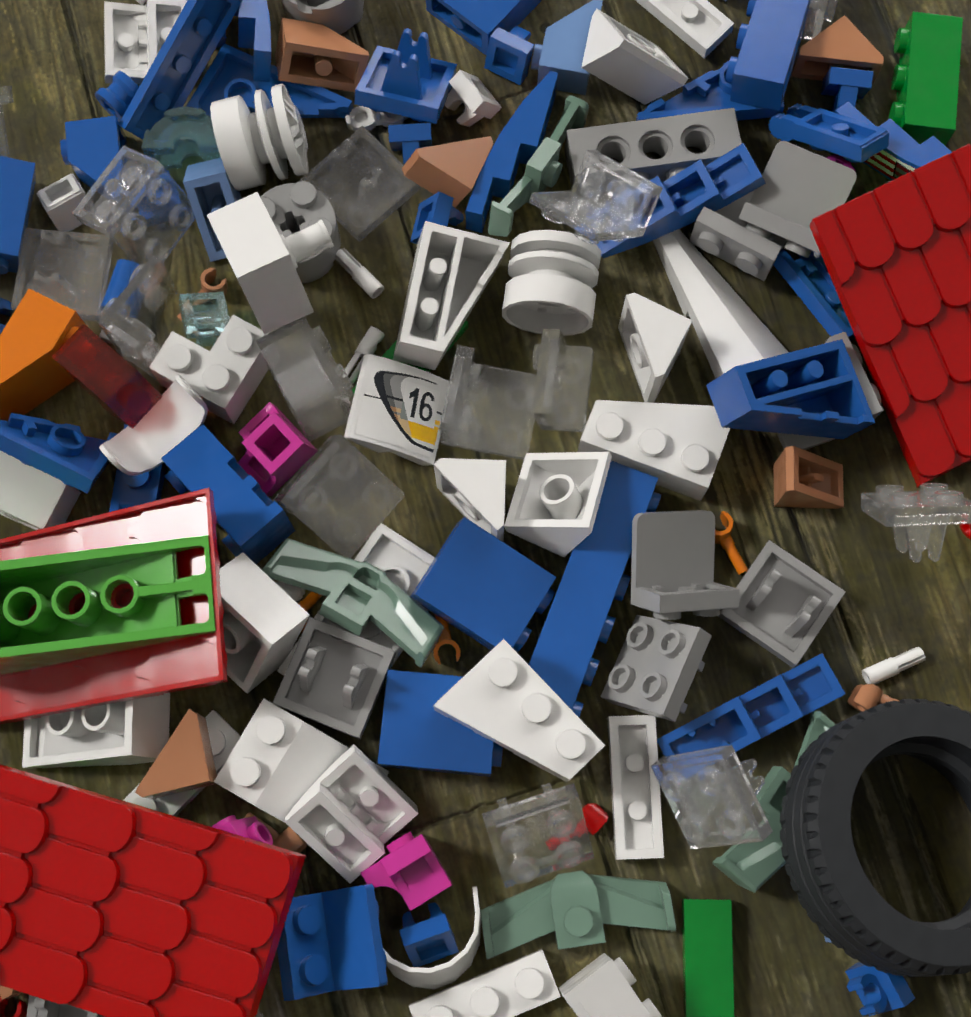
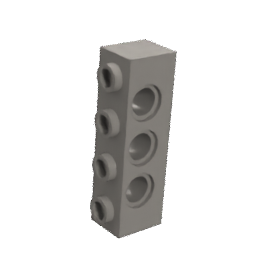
M728 108L567 130L565 156L572 196L584 194L588 197L603 195L607 191L617 189L634 191L656 176L664 182L700 159L705 166L742 144L735 109ZM696 147L699 148L703 153L695 154L690 152L687 148ZM649 152H654L659 154L662 158L651 159L647 157L645 154ZM606 158H615L620 162V164L610 165L604 162L603 160Z

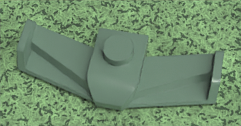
M572 95L566 98L564 111L551 137H545L526 164L523 178L500 203L492 201L488 226L489 235L507 237L512 230L514 212L525 203L535 205L547 186L552 188L556 184L563 166L562 163L558 162L560 149L566 139V132L570 129L584 128L589 110V105L586 101Z
M286 538L262 569L272 579L327 596L322 603L319 614L357 636H360L369 621H371L415 659V664L420 668L434 649L445 628L444 625L390 580L384 571L366 561L359 562Z
M821 711L811 712L809 717L810 724L794 766L798 765V759L806 751L807 747L817 740L818 736L835 725ZM773 766L748 803L763 818L721 857H717L712 862L715 867L733 882L753 893L786 864L781 851L780 830L782 827L780 812H782V799L786 796L785 787L791 774L781 766Z
M582 870L557 874L550 881L480 910L487 960L555 931L558 950L606 943L603 924L676 931L671 895L666 882L586 874Z

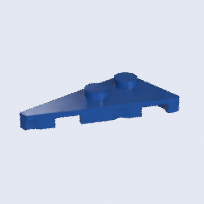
M225 43L185 107L189 117L194 119H211L210 106L212 102L240 95L249 108L250 113L255 112L254 94L256 90L262 89L265 91L273 107L271 88L283 83L293 104L298 108L301 118H345L347 115L350 116V112L354 109L351 100L323 87L279 81L277 67L271 65L270 82L253 81L254 56Z
M727 61L719 70H711L684 85L682 93L665 102L660 98L649 104L644 111L637 114L636 121L728 108L735 109L737 121L771 118L779 113H783L784 101L780 111L730 101L732 83L725 82L729 61Z
M11 413L8 421L0 420V451L20 460L25 465L32 466L61 480L70 487H75L88 494L110 462L99 446L116 436L117 433L110 432L107 440L84 436L80 426L66 423L56 424L46 419Z

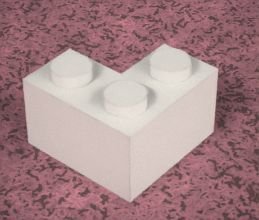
M233 315L210 351L172 331L149 366V369L159 384L167 389L179 374L206 403L208 411L235 424L278 355V350L271 334L264 335L260 328Z

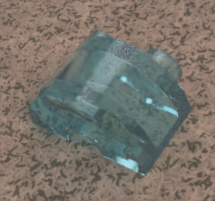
M183 106L169 109L164 112V118L156 122L150 131L147 129L144 133L142 150L152 169L182 168L183 162L190 156H199L204 161L221 157L211 117L206 115V112L201 108Z

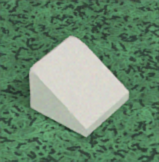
M74 173L61 178L36 193L47 214L61 234H66L97 216L95 208Z

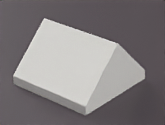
M595 10L590 23L582 69L644 105L684 86L689 78L659 46L602 11Z
M631 293L625 297L618 329L645 402L654 403L681 352L692 320L637 293Z
M610 452L526 453L504 524L506 531L565 557L592 533L612 459Z
M440 458L434 463L437 488L467 519L503 542L506 460Z

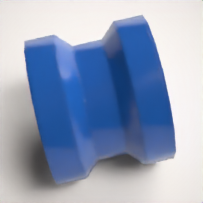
M118 71L113 75V82L107 88H99L95 92V97L101 106L111 116L116 115L120 122L139 86L127 74Z

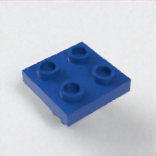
M406 28L403 31L397 50L382 46L376 47L355 90L354 105L367 107L375 112H388L410 117L418 122L427 121L437 124L452 88L449 81L456 74L457 64L431 58L428 34L422 32L418 41H414L411 29Z

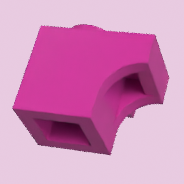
M271 402L238 432L244 439L242 444L247 448L238 464L259 483L260 488L270 497L318 451Z
M411 831L386 846L390 854L361 872L366 884H372L374 888L386 886L396 890L403 897L410 911L453 885L425 835L420 834L414 838Z

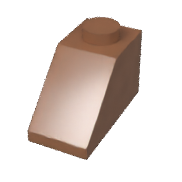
M282 18L275 53L279 81L355 92L367 67L369 52L323 24Z

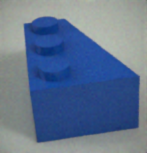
M843 339L735 366L706 385L722 428L845 439L875 423Z
M203 424L161 458L171 470L164 477L180 495L185 494L187 491L193 492L205 488H210L213 491L214 507L217 516L216 523L228 534L221 541L235 557L243 552L257 564L296 531L280 505L276 501L273 502L264 493L259 483L246 473L233 455Z

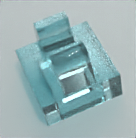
M224 292L180 294L179 309L186 338H196V344L200 346H214L216 337L221 335L230 320Z

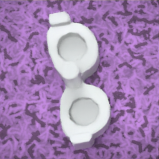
M363 106L355 107L350 112V116H345L348 129L357 133L372 130L378 125L388 127V125L403 124L408 119V117L393 113L375 112Z

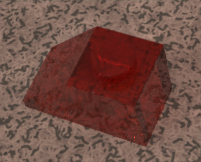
M83 324L52 356L107 412L131 429L163 397L137 369Z

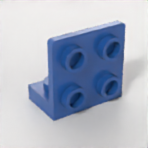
M372 884L293 897L277 947L284 1001L302 999L338 990L373 988L387 985V958L381 940L378 919L379 905L375 898Z

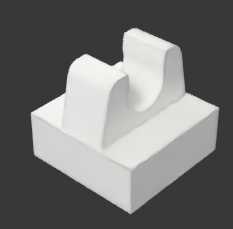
M459 70L449 81L453 88L448 94L444 105L446 108L455 111L460 104L464 103V113L457 119L459 124L470 127L483 117L491 119L502 108L478 77Z

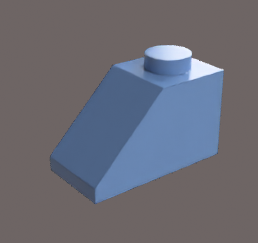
M592 0L546 28L543 45L535 44L531 69L538 70L537 85L549 71L558 73V91L586 95L590 73L581 67L592 15L596 9L602 10L603 0Z
M220 157L188 165L183 180L210 262L227 257L207 214L242 199L240 191L235 190L231 184Z

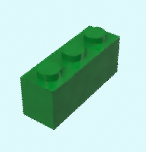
M913 11L905 28L900 27L897 31L894 53L900 54L899 64L894 68L891 81V89L897 91L896 102L892 103L889 119L891 118L919 144L934 136L946 146L956 130L963 17Z

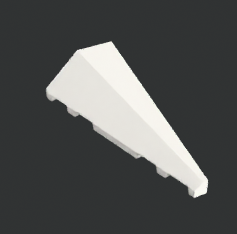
M680 229L653 240L685 317L689 316L692 320L715 378H718L735 366L789 353L698 249L689 242V239Z

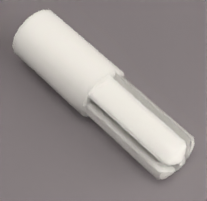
M345 248L337 251L335 260L372 299L378 297L383 292L384 286Z
M370 326L341 375L344 381L361 357V361L347 382L354 384L360 373L363 356L374 354L377 344L385 336L382 331Z
M915 647L893 658L890 657L863 669L862 676L867 684L875 685L925 661L924 652L920 647Z

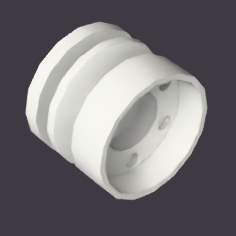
M283 83L271 88L273 107L265 91L262 89L256 90L254 94L255 112L250 113L249 108L240 95L211 103V120L218 150L229 180L237 191L265 185L266 164L268 163L271 164L280 180L288 179L287 158L295 175L308 174V143L304 125L298 108L293 104Z
M533 230L515 237L512 240L511 260H509L508 274L512 279L506 283L502 317L509 324L519 329L552 336L575 335L584 333L592 328L596 293L592 288L598 282V269L601 259V250L598 246L583 236L556 230Z

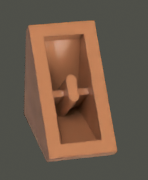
M844 15L799 48L791 77L823 81L824 76L831 67L874 71L873 86L883 66L884 56Z
M491 136L418 148L404 164L402 171L405 177L429 192L436 194L440 191L453 197L452 206L456 208L472 190L494 143Z
M796 446L785 447L773 464L774 507L844 508L843 465Z
M190 709L187 711L135 790L136 794L143 798L156 799L217 784L214 782L217 773L206 718Z

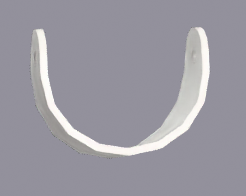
M178 374L171 386L145 412L116 436L101 444L99 448L121 472L127 475L146 473L164 463L161 458L204 423L208 413L207 405Z
M477 886L472 887L475 907L474 932L464 950L449 962L431 968L409 967L392 959L385 951L387 967L395 977L412 987L437 989L455 982L471 966L480 945L481 914Z

